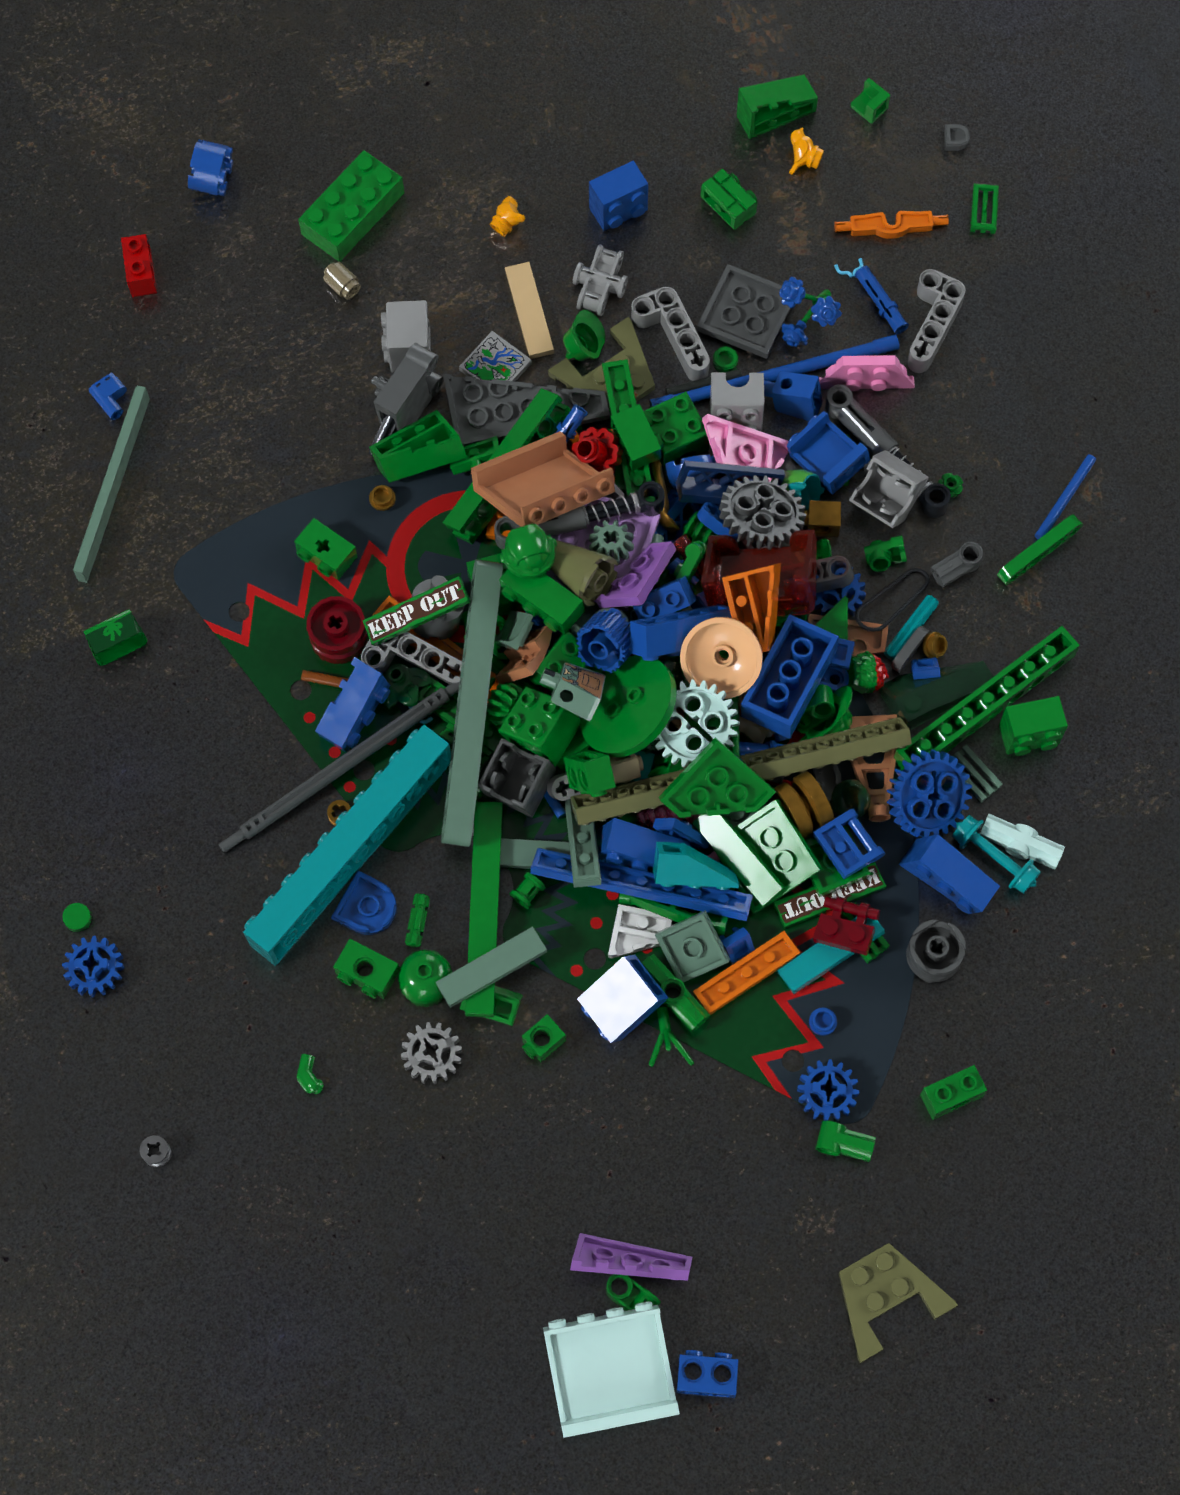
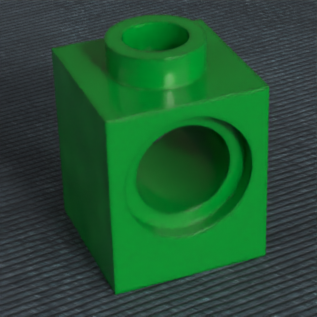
M547 1014L522 1035V1042L524 1043L522 1049L532 1060L536 1057L542 1062L566 1042V1034ZM538 1035H546L550 1039L549 1043L545 1046L537 1045L534 1040Z

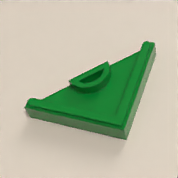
M844 596L815 626L831 632L841 639L848 640V598Z

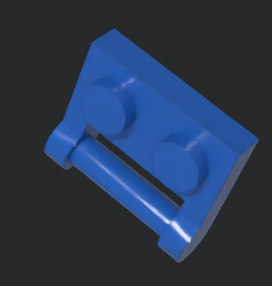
M854 808L813 832V837L844 880L885 855L881 846L877 847L857 819L859 815ZM848 824L868 853L863 855L843 828L844 825Z

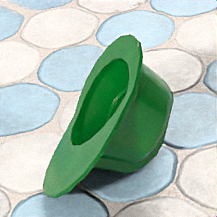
M580 311L576 315L572 326L564 334L563 342L567 349L565 356L567 359L574 358L578 361H584L589 358L597 359L605 343V330L599 318L591 311Z
M842 686L833 693L835 704L834 716L806 732L808 738L811 739L850 729L852 714L848 708L852 701V688Z

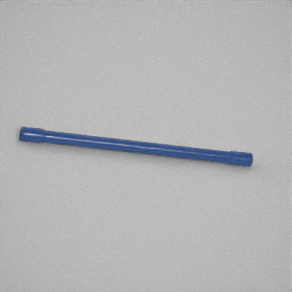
M895 334L873 340L870 343L757 373H764V380L773 382L776 381L781 371L803 374L830 367L836 364V361L842 356H871L895 351L900 348L899 341ZM749 375L727 380V382L731 386L742 387L748 383ZM711 385L687 391L692 402L710 399ZM681 393L650 399V408Z

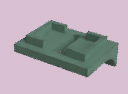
M511 610L502 630L495 636L494 643L500 647L514 650L523 647L534 624L531 621L533 615Z

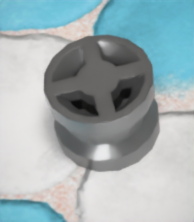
M152 1135L141 1143L140 1155L148 1165L159 1168L169 1162L171 1148L162 1137Z

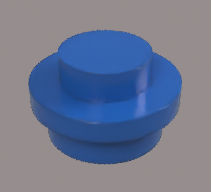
M818 1008L811 1013L809 1026L815 1034L826 1036L835 1030L837 1017L828 1008Z

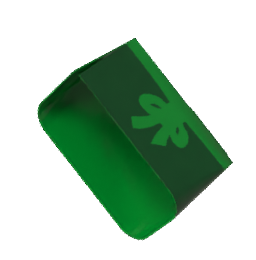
M130 609L83 631L99 666L106 665L135 651L148 642Z

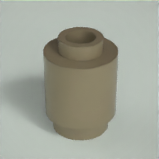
M342 262L331 263L325 268L323 280L340 297H345L349 300L359 292L361 285L358 283V278Z

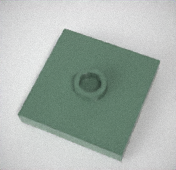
M706 910L655 934L676 978L683 982L730 961Z

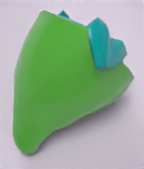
M801 469L784 471L785 477L781 485L787 483V491L796 490L794 497L802 498L800 505H805V510H808L809 500H820L825 488L821 486L818 475Z

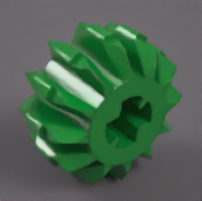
M499 683L496 690H491V697L488 699L486 710L488 712L487 719L500 728L523 689L513 683Z

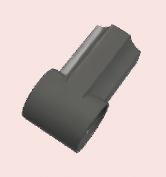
M966 542L961 546L960 550L933 565L930 570L938 585L944 588L966 573L976 571L982 561L983 549L976 542ZM971 553L977 559L969 561L964 558V555Z

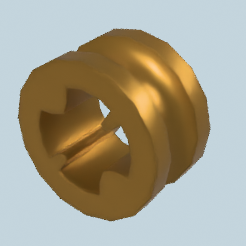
M335 800L328 806L327 815L334 826L337 825L335 822L339 817H333L336 815L335 810L343 811L346 809L348 812L351 809L346 801Z

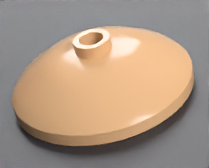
M714 617L700 622L687 634L681 647L680 663L684 676L689 683L694 679L697 687H700L701 682L705 680L707 682V689L715 684L717 686L716 694L724 690L726 692L724 699H729L743 694L755 683L762 669L763 653L758 638L748 626L732 618ZM726 650L729 657L726 659L722 658L720 651Z

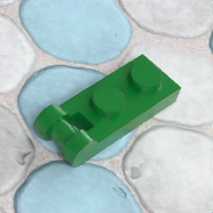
M697 540L687 545L685 548L687 558L684 564L681 562L678 564L673 577L678 579L686 575L690 584L707 550V546L703 541Z

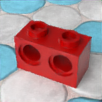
M142 234L121 238L126 280L131 296L156 294L152 252L147 235Z

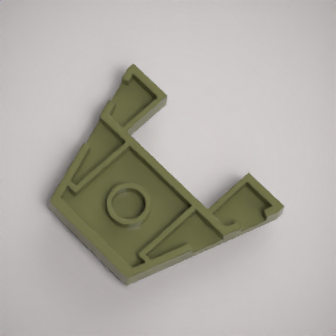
M627 317L610 328L611 336L623 350L606 362L628 359L633 389L637 393V402L655 390V383L632 321ZM567 358L548 370V375L552 379H557L564 383L568 389L580 388L605 391L611 415L602 364L585 376H581Z
M890 1243L839 1271L851 1331L857 1350V1358L860 1363L883 1350L868 1322L914 1295H920L934 1320L958 1306L955 1300Z

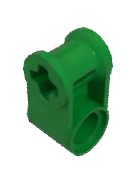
M823 684L817 687L796 727L800 733H806L834 716L835 704L831 687Z
M613 1274L606 1284L607 1296L618 1306L623 1307L624 1311L635 1309V1304L644 1301L652 1302V1306H659L661 1303L654 1294L640 1286L628 1275ZM616 1280H621L627 1285V1292L617 1295L612 1291L611 1284Z

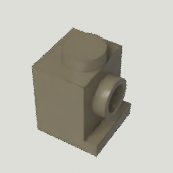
M634 753L625 757H610L615 784L628 783L633 779L641 777L640 771L644 770L640 755Z

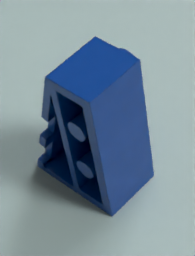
M356 657L351 662V665L355 667L348 681L342 679L339 685L342 688L341 693L335 702H330L315 730L321 738L346 753L350 748L353 749L357 745L361 737L359 733L365 725L368 726L375 717L374 710L379 703H384L390 693V684L382 673Z
M613 818L597 829L596 833L600 862L653 873L656 842L685 843L688 846L691 843L617 818Z
M939 834L916 839L898 864L953 901L961 911L967 914L983 912L1000 887V885Z

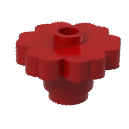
M594 427L581 432L579 441L572 445V453L581 462L587 463L598 472L611 467L613 474L614 466H618L622 462L623 449L617 445L619 437L613 434L611 430L606 428L598 430Z

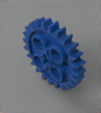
M932 749L930 754L927 751L921 750L920 757L911 754L912 762L909 763L903 760L904 769H895L898 778L889 780L895 785L894 788L887 790L888 793L893 795V798L889 799L887 804L894 806L889 811V814L896 817L894 822L902 826V830L907 833L910 832L915 837L919 835L927 837L929 834L932 836L939 834V831L948 834L947 826L950 825L956 828L955 819H964V816L960 813L961 810L969 809V806L964 804L965 800L972 799L971 795L966 794V790L972 788L971 784L965 782L970 775L962 772L965 766L957 763L958 759L953 756L949 757L950 754L941 751L940 753ZM922 775L921 782L917 785V779ZM946 777L944 785L941 786L943 778ZM918 802V807L913 812V807ZM942 804V809L938 812V807Z

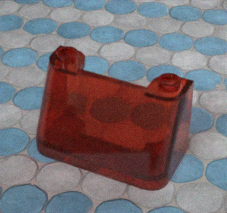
M815 530L796 531L790 537V546L782 548L772 547L771 550L768 548L739 549L736 540L730 536H709L701 579L707 605L720 604L729 607L722 577L781 563L777 616L789 614L805 615L813 612L816 603L817 539Z

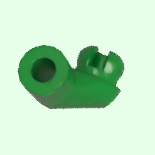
M301 1054L297 1081L305 1092L319 1094L323 1090L324 1084L312 1072L315 1057Z

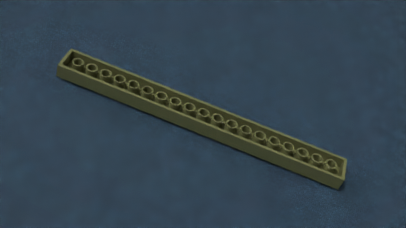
M901 717L740 755V759L764 780L770 781L775 777H786L795 772L802 773L812 768H823L824 765L828 764L835 765L841 761H851L861 756H872L874 753L888 752L894 748H905L912 743L908 726ZM685 769L617 785L615 789H608L607 794L599 797H591L590 794L571 796L572 809L578 825H589L594 821H605L610 817H622L627 813H638L643 809H655L660 805H664L658 797Z

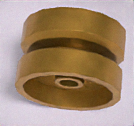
M806 771L793 777L792 786L788 783H782L774 787L776 793L772 796L773 801L775 799L781 801L804 840L813 835V827L819 829L834 820V814L825 793L809 772Z

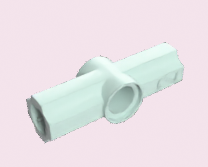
M988 814L980 832V835L988 841L1004 847L1010 855L1019 859H1032L1054 870L1065 848L1058 843L1039 836L1038 832L1028 825H1014L991 814Z

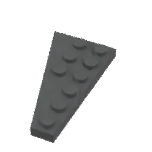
M443 373L453 428L459 434L463 447L495 436L498 437L499 441L504 440L541 388L559 395L563 400L561 403L570 409L573 408L574 404L585 409L588 415L585 416L581 424L610 419L605 391L580 388L563 389L553 385H547V387L536 386L533 383L498 379L482 380L471 376L463 378Z

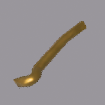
M659 459L650 463L654 482L659 483L665 493L664 508L660 513L659 522L670 533H674L680 530V528L668 515L669 501L662 465Z

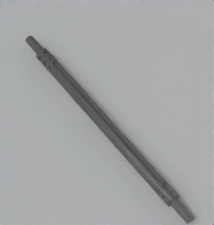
M451 683L444 689L442 687L375 734L240 825L241 829L218 844L222 851L225 853L244 839L248 838L249 840L450 701L449 698L459 691V683Z

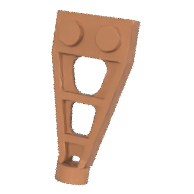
M897 714L852 717L850 729L897 718ZM898 748L885 752L882 763L867 764L863 756L850 761L868 809L869 820L872 822H883L891 818L889 814L890 806L887 804L891 794L887 790L892 789V783L889 780L894 776L896 764L894 755ZM883 772V789H870L866 773Z

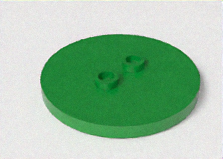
M634 655L628 657L617 671H613V673L604 671L602 673L606 677L598 707L591 721L580 717L581 731L585 741L597 752L607 754L609 757L632 755L653 742L670 720L676 703V682L668 667L659 660L645 661L642 660L641 656Z

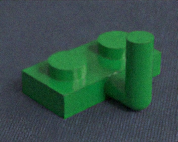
M491 437L464 446L468 458L450 463L453 475L468 472L472 467L487 462L500 445L498 437Z

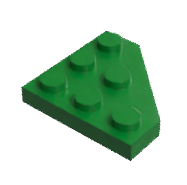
M715 737L658 798L679 818H685L699 814L711 816L730 814V812L745 811L746 813L757 812L776 791Z

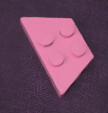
M895 355L842 356L836 361V364L826 369V376L824 378L819 377L821 389H830L832 386L840 384L847 386L851 391H858L860 389L882 391L885 389L915 387L913 375H907L906 367L900 364V360Z
M710 414L702 418L716 463L779 469L784 463V458L788 454V440ZM743 475V476L739 477V478H741V479H743V477H745V476H746L748 479L751 478L750 476H747V475Z

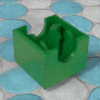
M687 391L645 410L651 416L653 433L660 435L664 448L661 449L660 459L663 471L666 470V463L674 461L676 465L677 460L688 452L695 451L697 456L710 449L702 417Z
M568 631L565 635L561 633L554 638L538 669L533 675L526 678L534 685H541L552 693L553 688L539 683L545 668L560 673L563 664L570 663L598 673H602L603 669H597V666L586 667L585 662H581L582 659L578 658L579 645L576 644L578 640Z
M526 686L498 732L505 740L515 744L521 750L527 752L525 750L527 749L534 754L550 760L556 767L580 728L581 719L578 715L554 704L551 701L550 695Z

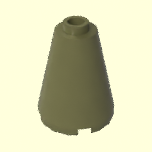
M556 540L555 562L550 570L573 594L582 599L585 605H596L597 603L594 600L601 594L606 596L612 588L611 583L616 579L618 573L614 570V564L618 566V562L611 556Z

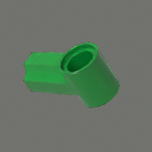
M822 1121L815 1149L827 1155L840 1156L841 1154L870 1162L876 1137L848 1130L846 1126L840 1123Z

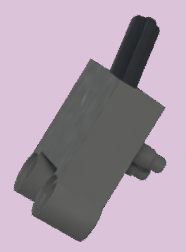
M414 343L408 349L404 359L390 379L383 376H374L371 379V383L377 387L374 392L377 396L374 400V405L380 423V428L372 445L417 421L432 398L439 392L444 378L433 372L439 360L437 354Z

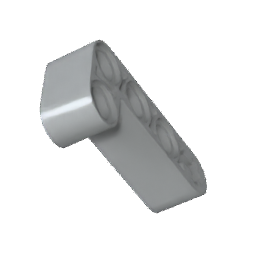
M927 269L920 274L917 287L918 297L933 306L910 348L907 364L909 369L915 373H923L930 367L962 307L966 291L961 281L933 269ZM925 284H932L934 287H927ZM948 294H954L957 297L953 298L950 297ZM942 314L945 315L946 318H941L937 315ZM926 335H934L936 338H929ZM923 350L925 352V355H922L920 358L919 356L921 354V351Z
M661 287L635 298L631 306L632 323L638 328H648L661 323L687 377L692 381L708 377L709 355L677 292L671 287ZM668 301L671 304L664 305L662 302ZM641 310H644V311H647L648 313H646V314H640V313H638V312L641 311ZM679 322L681 325L675 326L672 323ZM690 343L692 346L685 347L682 344Z
M409 632L398 635L391 641L383 642L377 646H373L369 639L361 654V661L380 673L385 672L389 668L394 657L397 655L449 685L460 682V677H454L447 668L449 666L454 671L459 672L461 671L462 661ZM416 643L417 650L413 654H406L408 645ZM375 654H381L380 662L376 665H370L371 657ZM440 656L439 664L435 667H429L431 657Z

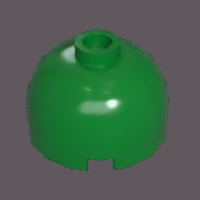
M426 949L415 951L407 956L400 966L398 974L400 990L411 1003L417 1006L429 1007L438 1005L444 997L438 989L436 982L451 974L452 968L446 958L436 951Z

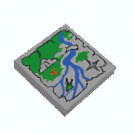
M491 331L459 366V370L466 376L476 377V379L516 381L532 364V360Z

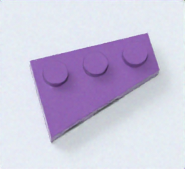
M672 541L650 543L629 565L631 570L622 578L617 577L611 583L613 589L606 596L601 594L595 600L599 608L642 605L676 551Z

